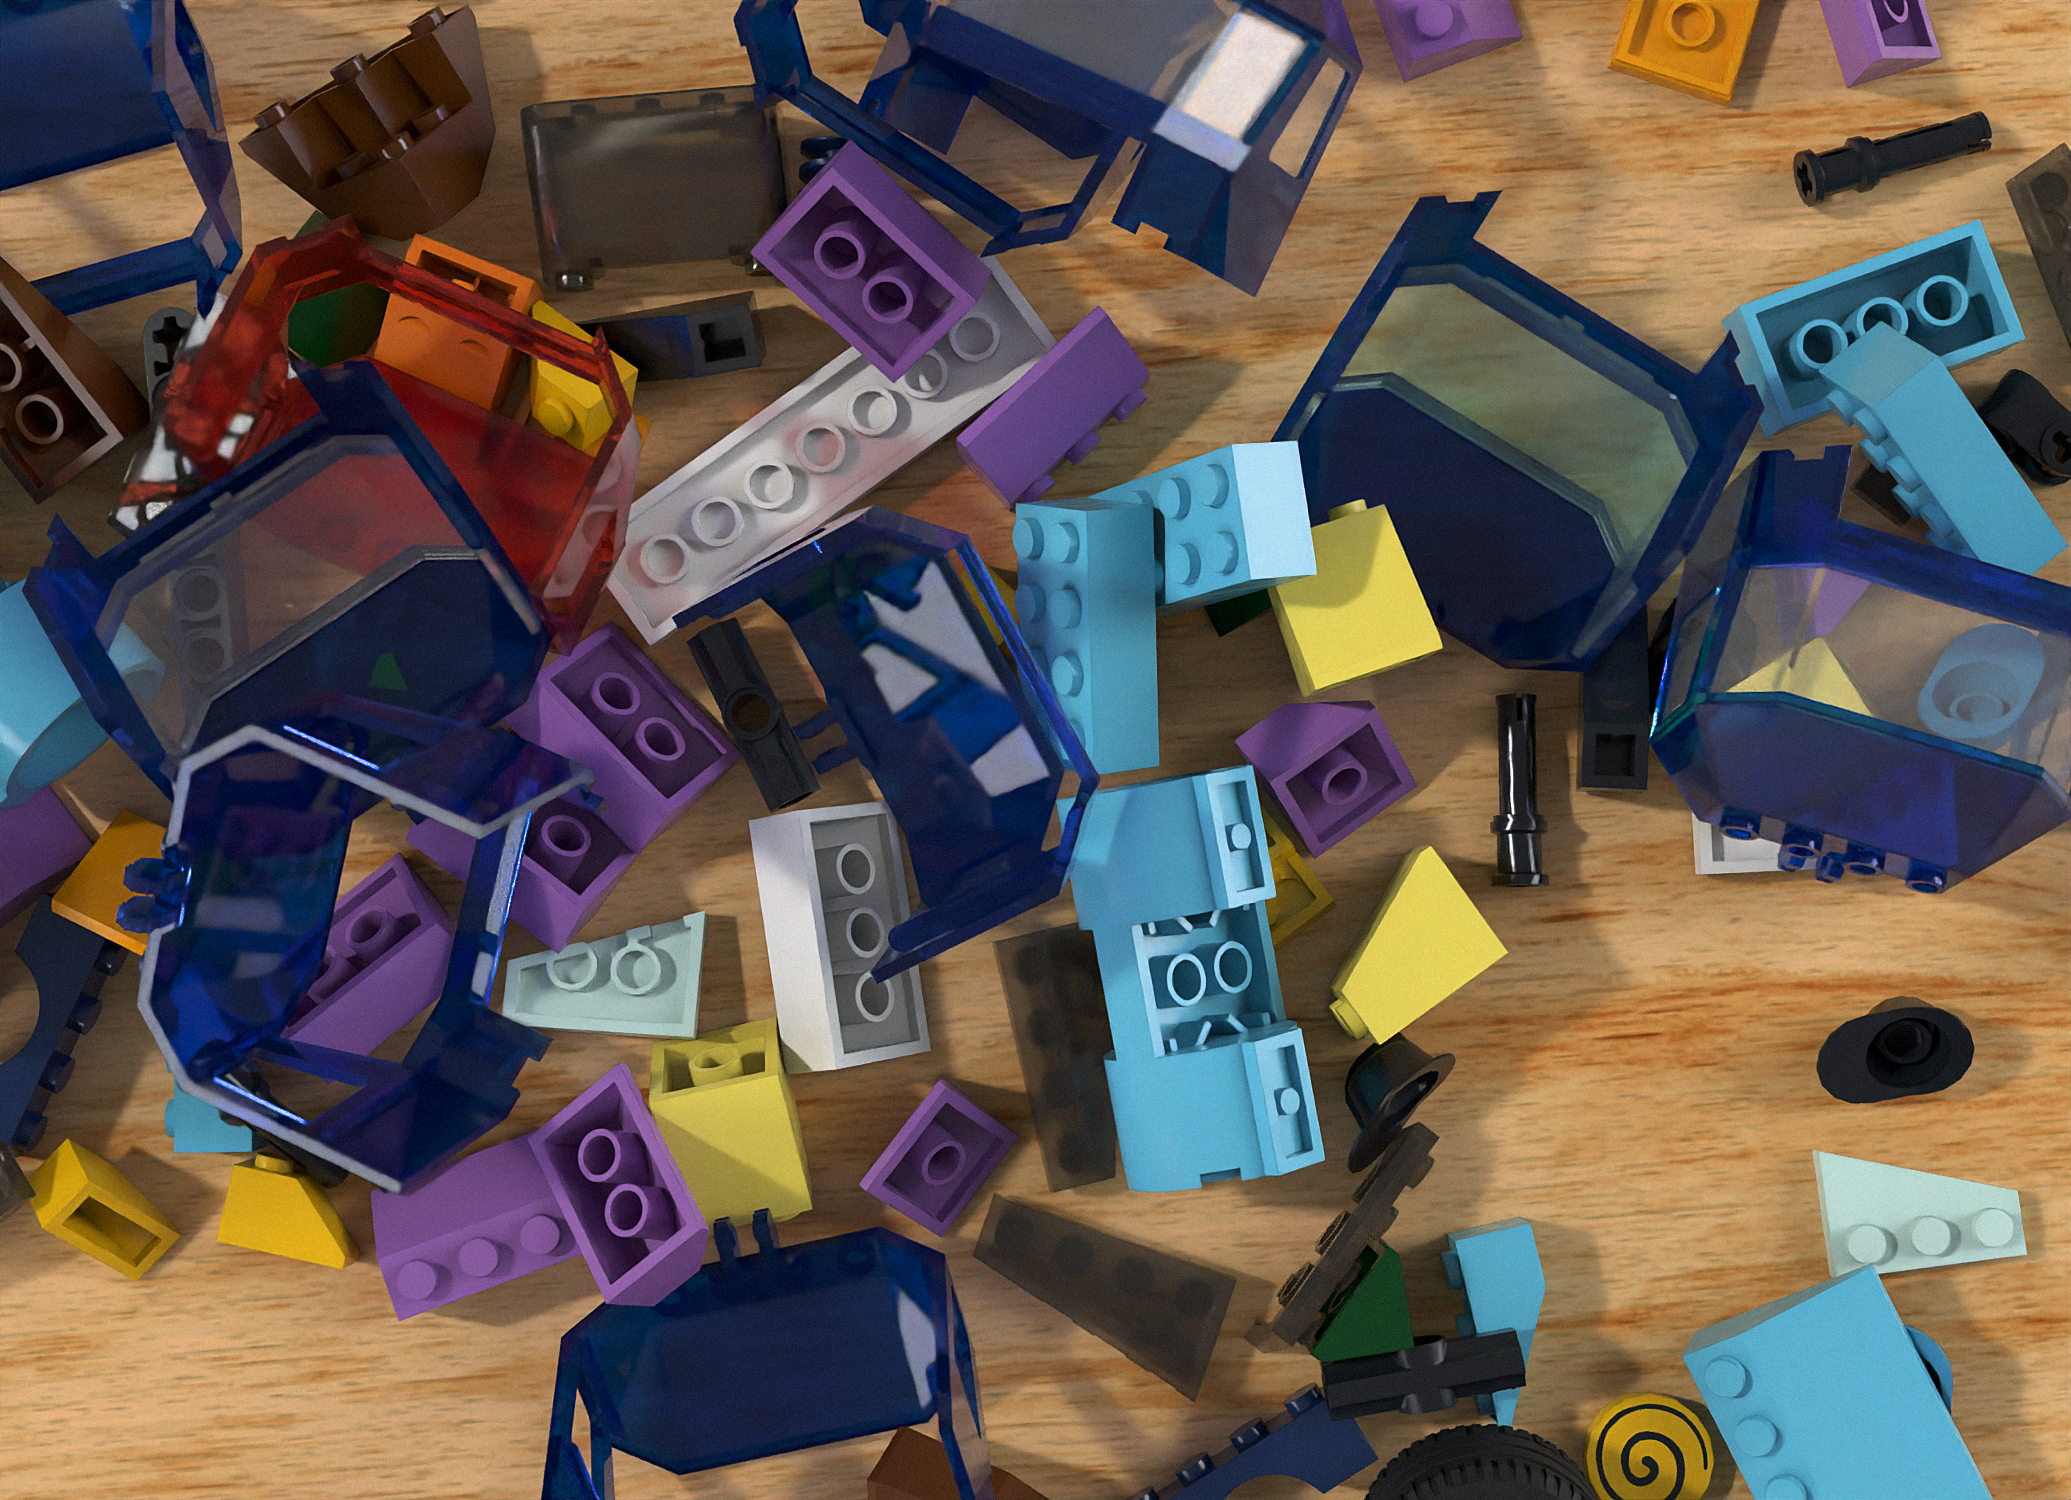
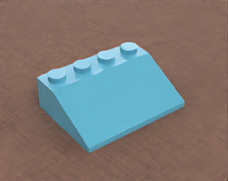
M1872 1263L1697 1330L1682 1355L1755 1500H1993Z

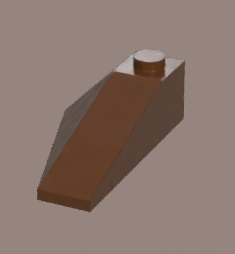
M0 256V459L36 504L39 505L150 426L149 403L123 369Z

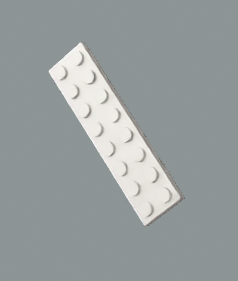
M990 249L977 256L992 271L978 303L895 383L891 382L853 346L576 543L652 648L658 646L988 409L1057 344L1055 338Z

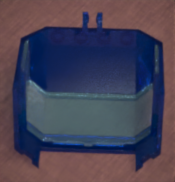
M1503 190L1478 192L1473 201L1448 203L1445 195L1420 197L1339 324L1270 442H1298L1310 528L1330 522L1327 511L1353 501L1364 499L1367 509L1385 504L1436 627L1505 669L1586 672L1695 547L1765 409L1755 384L1745 385L1735 362L1736 357L1740 354V350L1731 330L1727 332L1697 372L1693 373L1473 239Z

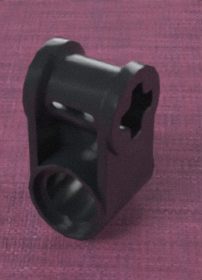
M2018 369L2009 370L1975 408V411L2009 460L2025 472L2031 480L2040 485L2050 487L2064 484L2071 479V412L2059 403L2049 390L2033 376ZM2057 443L2063 445L2066 449L2061 457L2063 463L2058 462L2053 456L2058 450Z

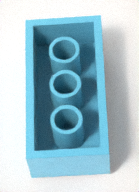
M1980 219L1737 307L1721 321L1765 438L1834 414V411L1825 400V397L1832 390L1818 371L1880 321L1936 354L1948 372L2002 353L2026 339Z
M1880 321L1818 371L1832 390L1825 397L1830 408L1848 427L1856 424L1866 437L1858 444L1863 454L1878 471L1885 473L1889 470L1898 482L1891 489L1896 500L1914 519L1921 516L1931 528L1923 535L1926 542L1945 563L1949 564L1951 561H1954L1960 571L1974 585L1977 586L1985 580L2006 596L2069 546L1936 354Z
M1297 441L1231 444L1088 496L1091 499L1153 505L1156 618L1176 615L1317 574Z
M1081 497L1016 503V523L1013 528L1012 539L1017 553L1018 588L1015 593L1014 603L1020 627V653L1017 657V673L1022 689V716L1019 721V737L1023 745L1024 758L1090 775L1159 766L1153 505Z

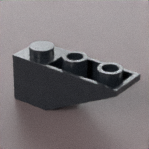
M754 290L574 323L639 370L636 382L696 378L762 366L767 352Z
M1583 602L1575 791L1641 794L1647 790L1649 751L1647 604Z

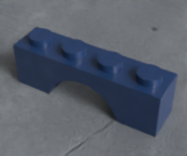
M42 893L15 950V953L27 965L35 979L39 992L40 1008L37 1024L29 1041L14 1057L0 1064V1161L21 1157L25 1151L31 1152L39 1143L48 1123V1118L42 1114L52 1093L57 1094L64 1088L73 1072L75 1059L71 1058L70 1055L80 1034L86 1035L93 1028L100 1015L103 1001L98 999V996L107 976L113 977L118 973L129 953V949L52 912V898L56 893Z
M1313 1382L1286 1398L1283 1404L1287 1410L1265 1423L1262 1417H1257L1236 1429L1229 1436L1232 1445L1213 1457H1210L1207 1451L1184 1462L1174 1472L1178 1479L1156 1492L1152 1486L1138 1491L1127 1500H1225L1235 1488L1244 1482L1259 1476L1272 1474L1287 1475L1301 1479L1325 1494L1379 1458L1354 1418L1331 1421L1323 1387L1319 1389L1316 1382Z

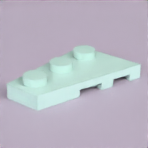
M701 911L683 916V919L651 927L646 925L626 930L624 934L588 943L583 941L567 945L559 954L551 949L508 960L501 1024L509 1028L696 1040L708 914L706 911Z
M1812 1149L1829 1274L1833 1278L1871 1263L1877 1274L2027 1255L2017 1190Z

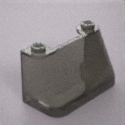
M737 85L532 104L520 110L522 144L542 279L547 286L556 285V291L560 293H582L593 290L594 281L605 277V270L722 259H730L732 264L745 267V275L774 276L771 271L750 253L753 247L792 203L785 118L777 92L773 88L762 85Z

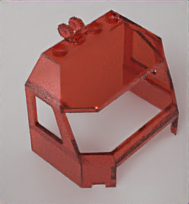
M351 213L323 222V229L287 240L286 236H282L256 245L160 425L220 500L289 542L374 580L359 611L357 627L368 632L375 630L385 615L391 601L393 589L410 596L401 616L396 622L393 633V643L404 648L411 646L412 642H414L418 631L426 619L429 605L517 645L570 657L626 545L625 539L641 447V439L634 414L601 325L591 342L592 344L381 251L364 242ZM365 281L598 385L613 423L596 457H593L365 354L288 379L289 313L295 303ZM259 372L262 410L232 468H230L217 449Z

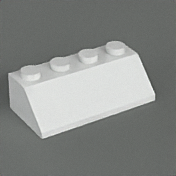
M894 800L798 810L748 820L786 1075L836 1070L931 1051Z

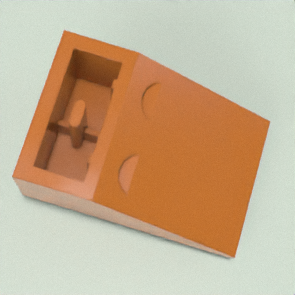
M415 233L389 297L357 422L476 469L526 349L532 305L539 300L545 302L547 295L533 279Z

